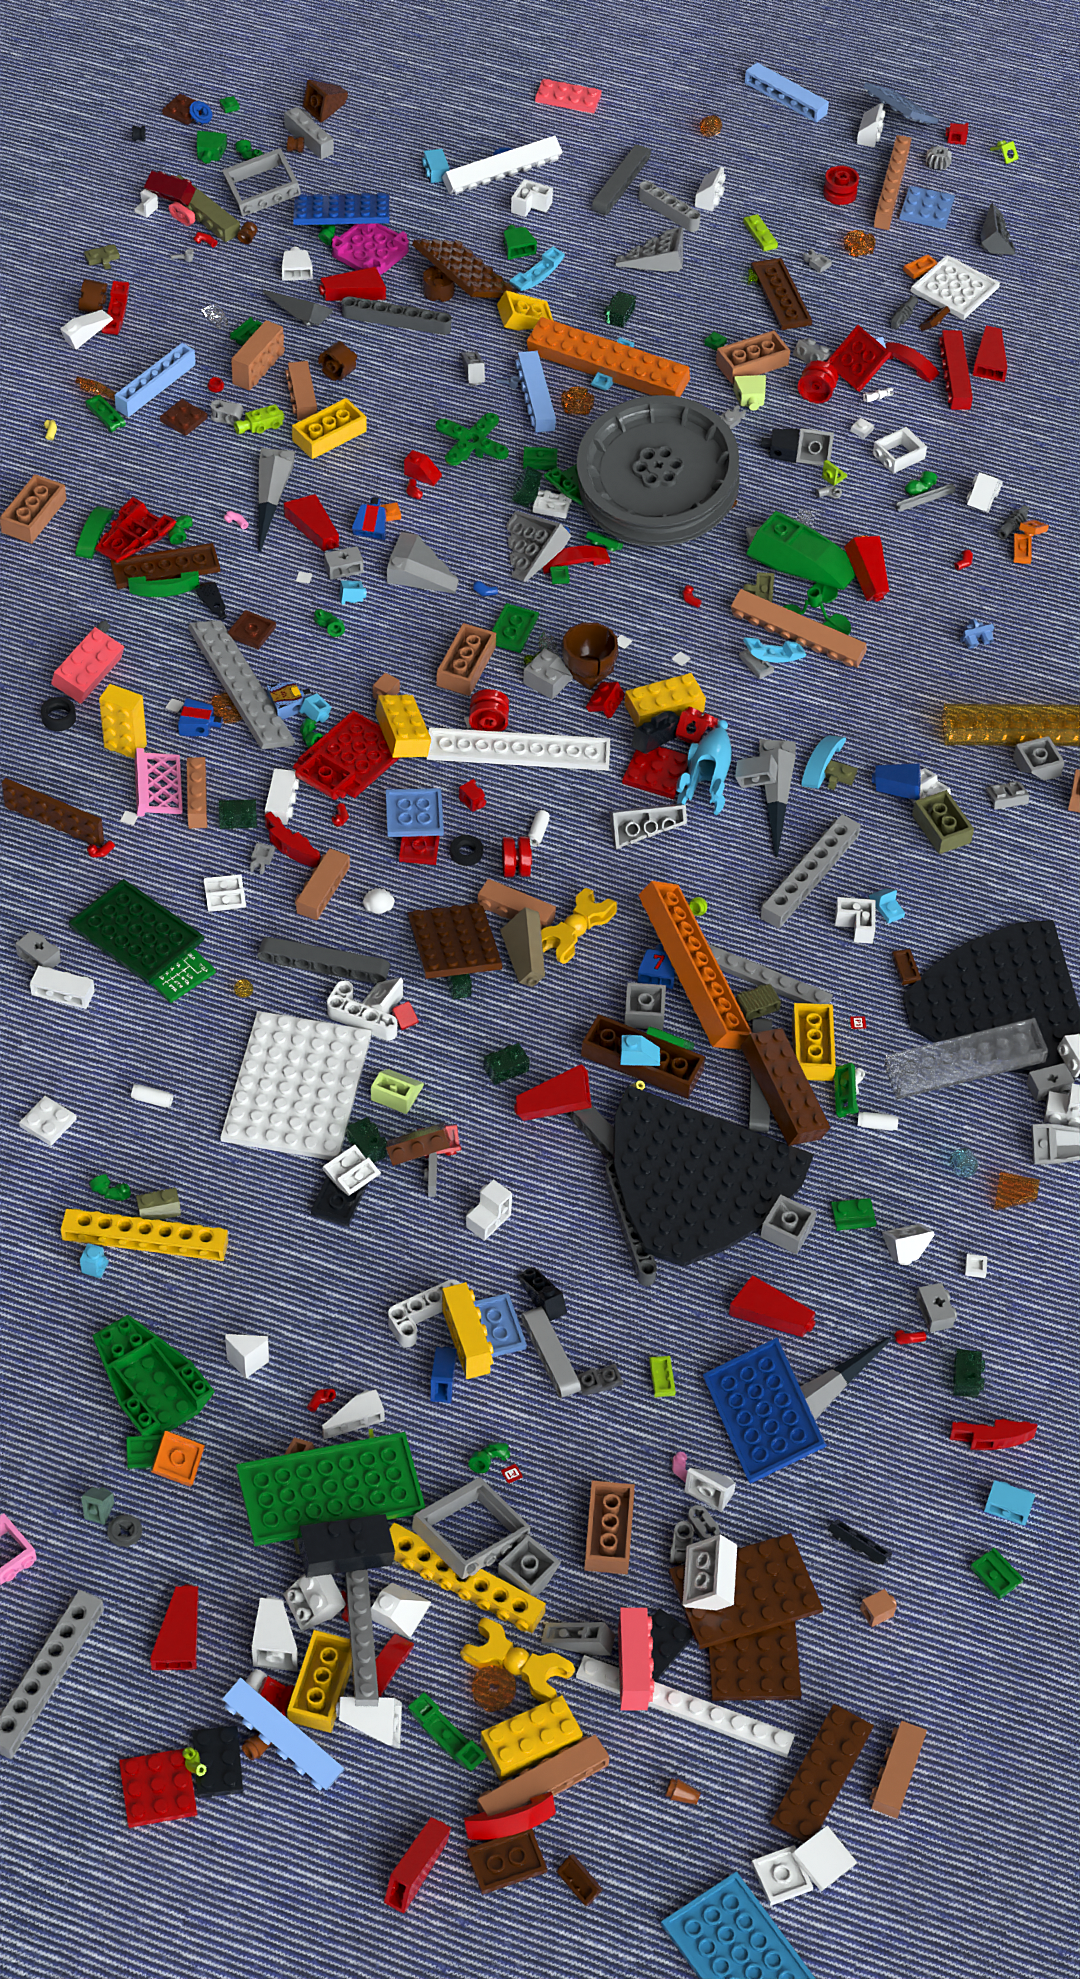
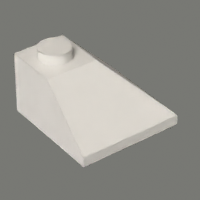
M922 1224L882 1232L892 1259L900 1263V1265H908L912 1263V1260L919 1259L934 1237V1231Z
M689 1468L684 1492L722 1512L734 1494L736 1482L729 1476L721 1475L717 1472Z
M391 1583L380 1592L372 1605V1621L410 1639L431 1605V1601Z

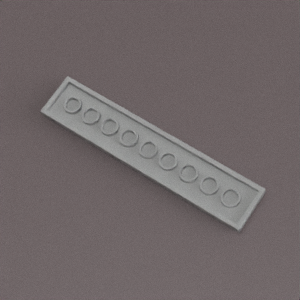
M218 620L190 623L189 631L260 748L269 749L293 746L295 742L293 736L282 718L277 716V710L234 640L228 634L223 622Z

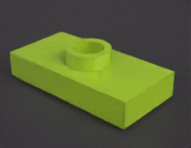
M670 1356L649 1357L654 1397L675 1396L676 1390Z

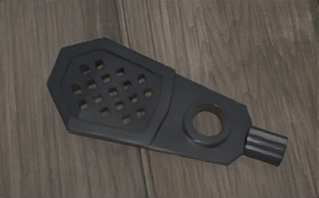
M205 582L199 584L194 589L195 593L213 613H218L221 619H225L227 617L224 612L226 607L216 583Z

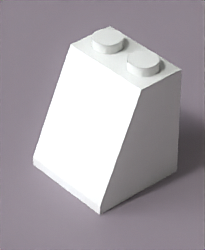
M275 1597L260 1598L252 1642L253 1666L298 1671L297 1646L283 1601Z
M340 1697V1702H337L336 1715L339 1716L340 1721L391 1747L400 1748L401 1701L395 1698H379L378 1706H355L354 1697Z

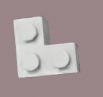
M524 179L512 196L511 213L526 217L531 208L547 212L552 204L553 188Z
M979 472L978 476L975 475L972 492L968 493L967 505L989 512L994 497H997L1003 481Z
M838 897L835 910V926L854 927V942L873 944L875 934V900Z
M1072 1084L1069 1095L1049 1091L1044 1122L1080 1128V1085Z
M495 1180L485 1184L480 1190L479 1205L471 1208L466 1214V1228L485 1241L511 1216L512 1193Z

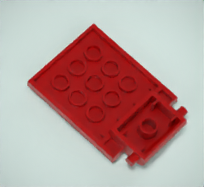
M353 710L298 758L297 763L294 764L293 769L296 770L295 776L333 800L339 797L343 799L346 794L355 799L401 757H392L380 725Z

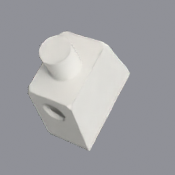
M292 247L290 251L284 252L282 281L313 279V267L306 250Z

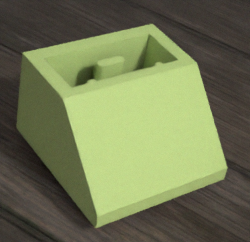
M387 1069L379 1072L371 1086V1100L407 1114L423 1088L424 1083Z

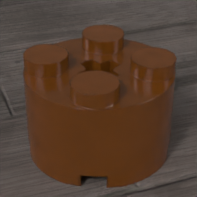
M433 266L423 272V294L428 300L434 302L435 300H441V302H445L454 296L455 282L440 269Z
M84 279L78 310L86 313L103 310L102 304L105 305L107 295L104 293L107 292L108 283Z
M338 341L319 355L318 362L319 365L322 364L323 369L321 370L329 379L341 381L355 370L357 355L344 345L342 341Z

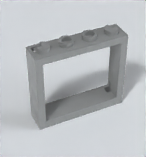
M281 148L222 170L226 184L242 217L301 195L299 184ZM283 165L291 182L241 200L234 183Z
M481 1477L414 1514L412 1529L462 1580L469 1575H475L486 1565L490 1566L501 1556H507L529 1535L531 1529ZM478 1499L512 1534L470 1559L465 1560L432 1525Z

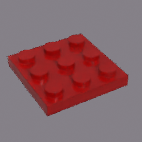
M857 325L826 362L831 364L842 378L860 392L892 353L862 327Z
M658 747L646 754L636 749L622 779V784L674 799L677 793L676 785L678 778L686 773L688 769V755L663 747Z
M185 1748L119 1760L129 1828L197 1816L192 1775L186 1768L185 1758L183 1757Z

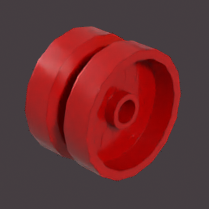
M834 166L827 170L823 188L825 199L837 205H847L855 201L859 185V174L856 170L847 166Z
M821 360L807 363L798 381L797 388L800 395L807 401L816 404L828 401L832 397L838 382L837 370L831 364Z
M484 689L474 693L470 699V726L474 730L502 732L506 729L509 717L508 697L495 689Z
M512 836L502 837L503 877L513 878L516 873V866H518L520 877H530L532 849L529 836H519L517 848H515V841Z

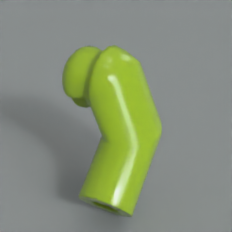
M192 1747L185 1748L183 1757L185 1758L186 1768L199 1776L206 1773V1766L200 1763L198 1751Z

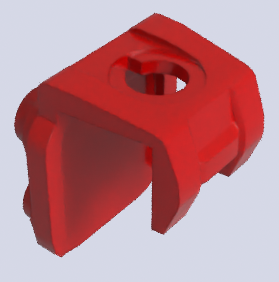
M688 706L681 713L676 730V738L690 744L699 743L708 726L713 729L718 728V719L706 713L701 716L703 712ZM695 721L696 731L693 734H689L686 728Z

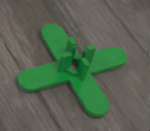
M486 413L470 430L448 419H439L435 424L436 430L458 440L445 455V462L452 466L459 465L463 460L466 461L469 458L470 453L474 449L475 455L481 459L483 458V453L498 460L506 459L509 456L508 448L486 438L499 423V417L494 413Z

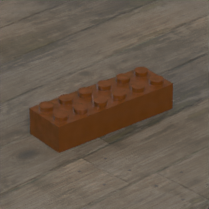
M599 1014L582 1041V1057L687 1099L690 1097L704 1071L705 1056ZM622 1035H640L660 1047V1066L620 1065Z
M779 1028L749 1034L740 1047L787 1145L791 1146L821 1140L831 1127L783 1029Z

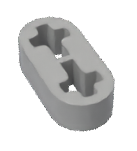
M695 1505L690 1508L688 1522L692 1524L694 1531L701 1540L720 1534L718 1525L703 1506ZM695 1513H696L698 1516H699V1515H702L701 1521H700V1519H699L698 1517L694 1518V1514H695ZM706 1528L709 1532L714 1531L713 1536L710 1534L706 1535Z

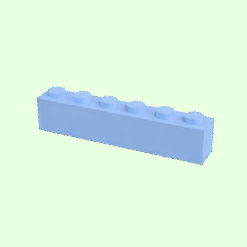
M755 63L746 70L745 84L814 122L827 115L829 101L759 63Z
M184 343L174 348L115 394L116 410L127 417L131 416L195 366V350Z
M538 351L518 352L515 367L516 370L519 369L518 377L520 378L519 381H522L521 390L525 392V403H528L527 412L528 415H531L530 424L534 426L535 433L555 431L556 417Z
M242 1678L224 1696L223 1700L226 1702L224 1707L233 1715L238 1712L243 1717L241 1722L250 1730L255 1727L261 1732L258 1737L267 1745L272 1742L278 1747L275 1752L285 1761L288 1757L294 1761L295 1764L292 1767L302 1776L305 1772L311 1776L310 1783L319 1791L322 1788L328 1790L345 1770Z

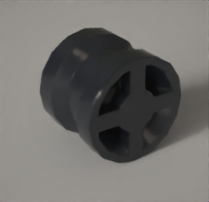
M132 126V141H146L145 126Z

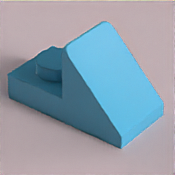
M883 889L869 895L870 900H875L876 908L888 924L905 916L904 910L895 900L897 894L895 889Z

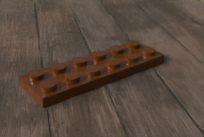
M782 258L751 262V269L780 329L786 330L812 325V318Z
M213 543L129 556L118 563L110 560L117 589L128 588V578L146 576V581L181 578V573L198 571L199 575L221 572Z
M8 778L1 782L4 804L9 810L16 811L25 817H30L58 831L70 834L74 838L84 840L90 845L94 844L101 848L104 844L101 818Z
M833 1704L770 1825L802 1843L816 1835L825 1822L874 1725Z

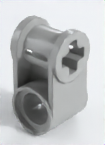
M222 400L211 402L212 421L234 426V421L241 420L244 409L240 404Z
M680 1521L675 1525L669 1563L674 1561L686 1563V1549L688 1545L693 1544L694 1533L692 1524L687 1521ZM685 1532L688 1534V1536L683 1537L680 1536L678 1533Z

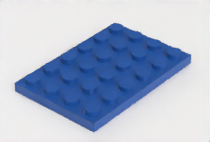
M333 193L328 196H323L322 194H314L313 196L301 194L296 196L294 200L293 225L390 223L389 194L377 193V195H370L369 193L338 195Z
M778 1338L702 1374L750 1484L827 1447Z

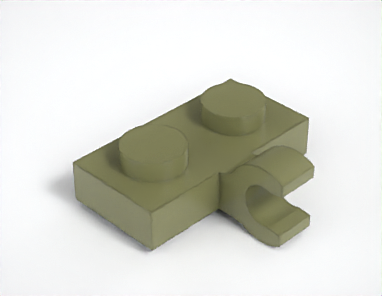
M115 244L84 251V257L89 266L102 263L105 270L111 269L109 262L120 259V254Z
M757 572L756 585L744 584L743 590L773 603L775 574Z
M830 760L824 770L825 778H829L827 788L835 790L838 782L852 785L858 768Z

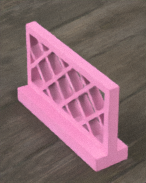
M136 748L134 761L137 816H144L145 812L182 814L180 755L144 753V748ZM147 759L155 760L158 763L152 766L147 762ZM176 761V764L171 767L165 762ZM163 766L167 771L161 773L157 768ZM153 772L158 777L153 780L148 775ZM172 773L176 778L171 781L166 776ZM162 779L167 785L162 787L157 782ZM154 786L159 791L154 794L149 788ZM172 787L177 792L172 795L167 790ZM163 793L168 799L162 801L158 796ZM155 800L160 805L149 806V803ZM173 801L178 805V808L170 807L168 803Z

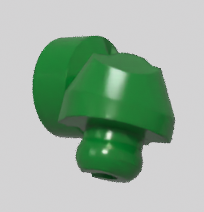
M240 140L235 144L236 151L246 160L263 155L260 149L251 151L252 147L249 140Z
M319 225L322 227L318 234L319 239L324 244L331 245L336 231L335 225Z
M924 471L921 473L920 481L910 480L906 484L905 491L911 496L927 492L931 486L936 484L938 476L933 472Z
M183 515L177 517L176 524L168 533V538L172 544L178 545L186 540L187 536L183 528L190 529L189 526L192 527L193 520L191 516Z
M317 609L314 612L313 620L323 628L326 626L330 636L339 637L344 633L345 626L341 619L322 609Z
M310 718L304 719L300 727L303 741L308 749L323 737L321 733L313 732L317 728L314 725L316 721Z
M107 1174L97 1176L89 1182L91 1190L99 1193L101 1196L104 1195L106 1199L124 1201L131 1195L130 1187L126 1183L109 1188L111 1182Z
M492 1442L487 1447L481 1449V1451L474 1452L468 1463L470 1469L476 1473L483 1474L489 1470L491 1459L500 1457L502 1461H506V1458L510 1457V1451L507 1450L509 1445L504 1442Z

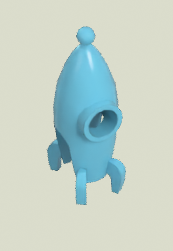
M720 720L717 723L718 728L711 730L699 743L691 744L687 764L689 771L678 778L676 791L680 792L677 804H685L688 798L692 800L697 784L700 781L708 780L712 781L709 790L711 793L710 804L712 802L715 803L713 813L717 816L723 809L725 798L722 793L732 755L730 739L725 730L728 727V723L725 720Z

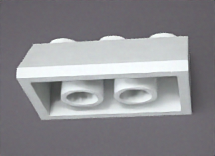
M717 1535L687 1546L683 1592L684 1607L719 1610L734 1605L737 1545L722 1535Z

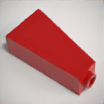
M376 266L320 278L319 293L323 295L325 301H342L345 297L386 300V286Z
M985 326L974 365L973 376L1005 382L1008 367L1002 329Z
M316 494L284 503L285 518L322 551L339 547V534Z
M880 536L855 537L844 546L866 601H881L889 592Z
M583 1064L578 1065L517 1095V1103L514 1104L516 1115L523 1121L592 1108L588 1070Z
M753 1275L730 1304L729 1315L799 1337H803L807 1331L811 1332L816 1324V1321H814L816 1312Z
M185 1584L175 1587L151 1654L152 1670H197L198 1586Z
M433 1817L429 1819L391 1873L384 1900L385 1904L403 1914L406 1912L447 1844L451 1827Z

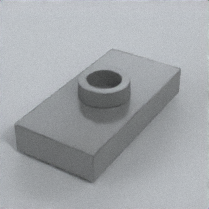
M749 649L739 653L740 659L758 679L774 673V668L768 661L756 658Z
M436 1152L429 1154V1168H425L424 1180H428V1197L436 1196Z

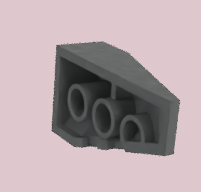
M993 203L990 204L981 231L980 244L984 250H988L991 254L1014 255L1015 246L1012 241H1009L1011 235L1006 229L1007 225L1003 214Z
M263 290L264 294L295 318L302 320V324L312 326V324L319 325L333 311V309L314 302Z

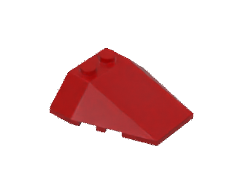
M132 497L121 507L118 512L120 515L116 521H112L111 529L108 533H104L95 550L118 563L161 540L173 529L176 521L165 514L161 518L155 516L147 510L142 501Z

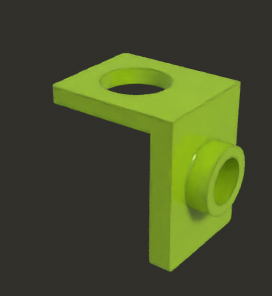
M1002 140L990 148L991 151L1001 149L1006 164L1019 159L1014 141L1006 142ZM1009 149L1013 152V157L1011 159L1007 156V151Z
M827 459L824 461L822 478L835 486L847 477L845 472Z

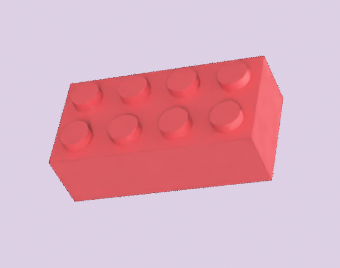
M94 627L56 669L51 684L81 704L119 662L125 646Z
M620 1608L618 1622L620 1710H648V1703L653 1701L654 1678H652L653 1658H651L653 1638L650 1637L652 1616H648L647 1608Z

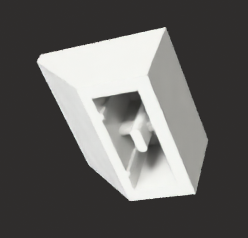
M880 103L863 114L857 138L858 145L875 147L876 141H880L885 117L884 104Z
M720 167L705 175L696 193L695 207L713 211L715 205L718 206L720 196H723L724 187H722L726 178L724 167Z
M303 1574L283 1593L301 1631L332 1619L346 1606L331 1574L306 1578L305 1574Z

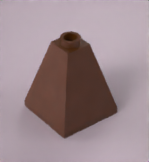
M309 79L307 80L302 107L321 123L346 103L348 92L341 86Z

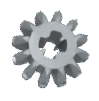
M936 145V147L931 146L928 149L926 164L929 165V168L941 171L942 168L947 169V166L951 164L952 154L948 148Z

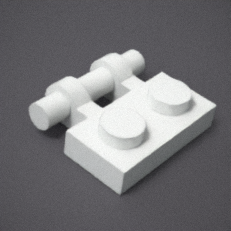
M539 490L533 505V513L566 519L572 500L563 493L556 494L551 493L550 490Z

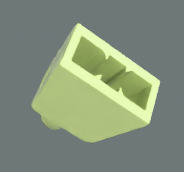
M766 375L734 377L733 390L740 406H749L750 410L755 411L759 406L764 405Z

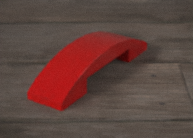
M113 281L107 312L113 320L102 328V333L119 334L127 307L129 282Z
M887 342L885 344L886 349L892 353L888 358L889 360L895 357L917 370L916 376L930 383L939 376L940 372L916 350L896 342Z
M598 546L568 547L560 551L543 566L542 571L543 574L550 573V567L591 561L594 566L609 564L610 558L606 548Z
M396 1634L387 1642L375 1660L379 1698H381L401 1663L405 1662L414 1647V1643Z
M552 1792L530 1798L531 1804L492 1816H487L485 1811L463 1818L468 1840H489L507 1837L524 1832L545 1822L556 1814Z

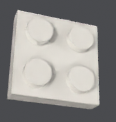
M44 1096L19 1124L21 1128L52 1146L76 1120V1114Z
M795 1845L752 1860V1867L770 1906L813 1889L808 1874L792 1856V1853L796 1850Z

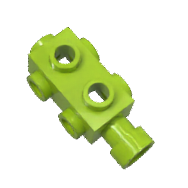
M276 404L246 412L244 421H234V429L238 435L245 433L246 430L260 434L269 428L277 429L283 425L284 413Z

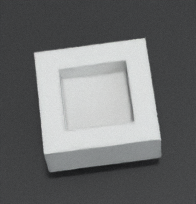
M862 418L851 426V432L863 439L874 430V425Z
M967 1254L965 1275L985 1278L987 1273V1256Z

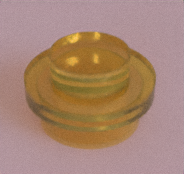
M241 979L235 984L234 992L238 997H249L253 993V985L250 981Z

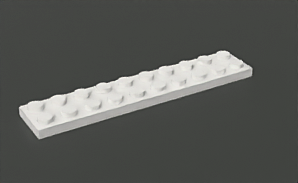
M429 728L431 743L427 760L609 771L610 738Z

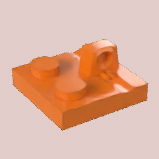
M164 1431L151 1473L191 1487L205 1445Z

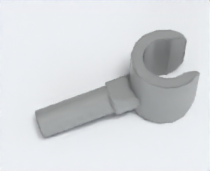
M187 249L185 254L171 255V259L182 258L187 262H191L194 251Z

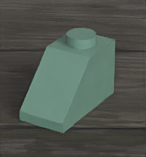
M92 1487L81 1498L84 1519L105 1525L114 1505L113 1493L106 1488Z

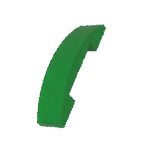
M97 506L91 512L80 535L75 556L93 559L97 542L106 523H110L115 512L114 509Z
M198 571L181 573V578L146 581V576L128 578L129 593L144 597H169L183 594L195 589L199 585Z
M423 1692L408 1706V1710L426 1733L452 1759L466 1770L472 1772L487 1758V1755L472 1740L468 1741L439 1711L440 1707Z

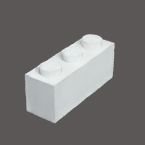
M274 768L265 814L272 812L281 819L282 824L287 825L289 818L293 816V807L291 806L292 803L295 804L296 802L295 790L299 789L300 780L295 776L296 771Z
M38 966L30 982L32 995L87 1009L95 992L92 979L73 975L69 972H61L50 967Z

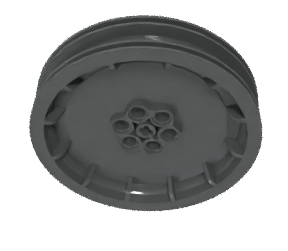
M654 395L623 402L606 411L595 420L580 443L577 454V471L581 501L589 516L599 527L612 536L629 543L643 546H670L700 537L717 526L725 518L738 494L740 480L739 450L734 434L725 421L714 411L686 398Z

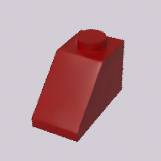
M412 450L404 459V475L431 486H435L442 477V473L425 454Z

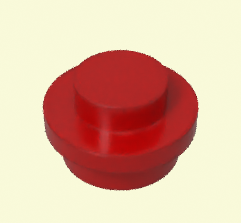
M213 377L208 382V389L211 392H220L224 389V382L221 378Z

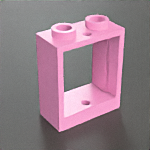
M4 1513L0 1515V1537L9 1532L24 1551L0 1568V1585L11 1581L18 1572L29 1568L37 1560L35 1549Z

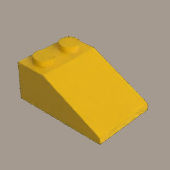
M505 291L497 303L503 326L507 329L517 331L534 329L540 317L553 320L548 303L545 300Z

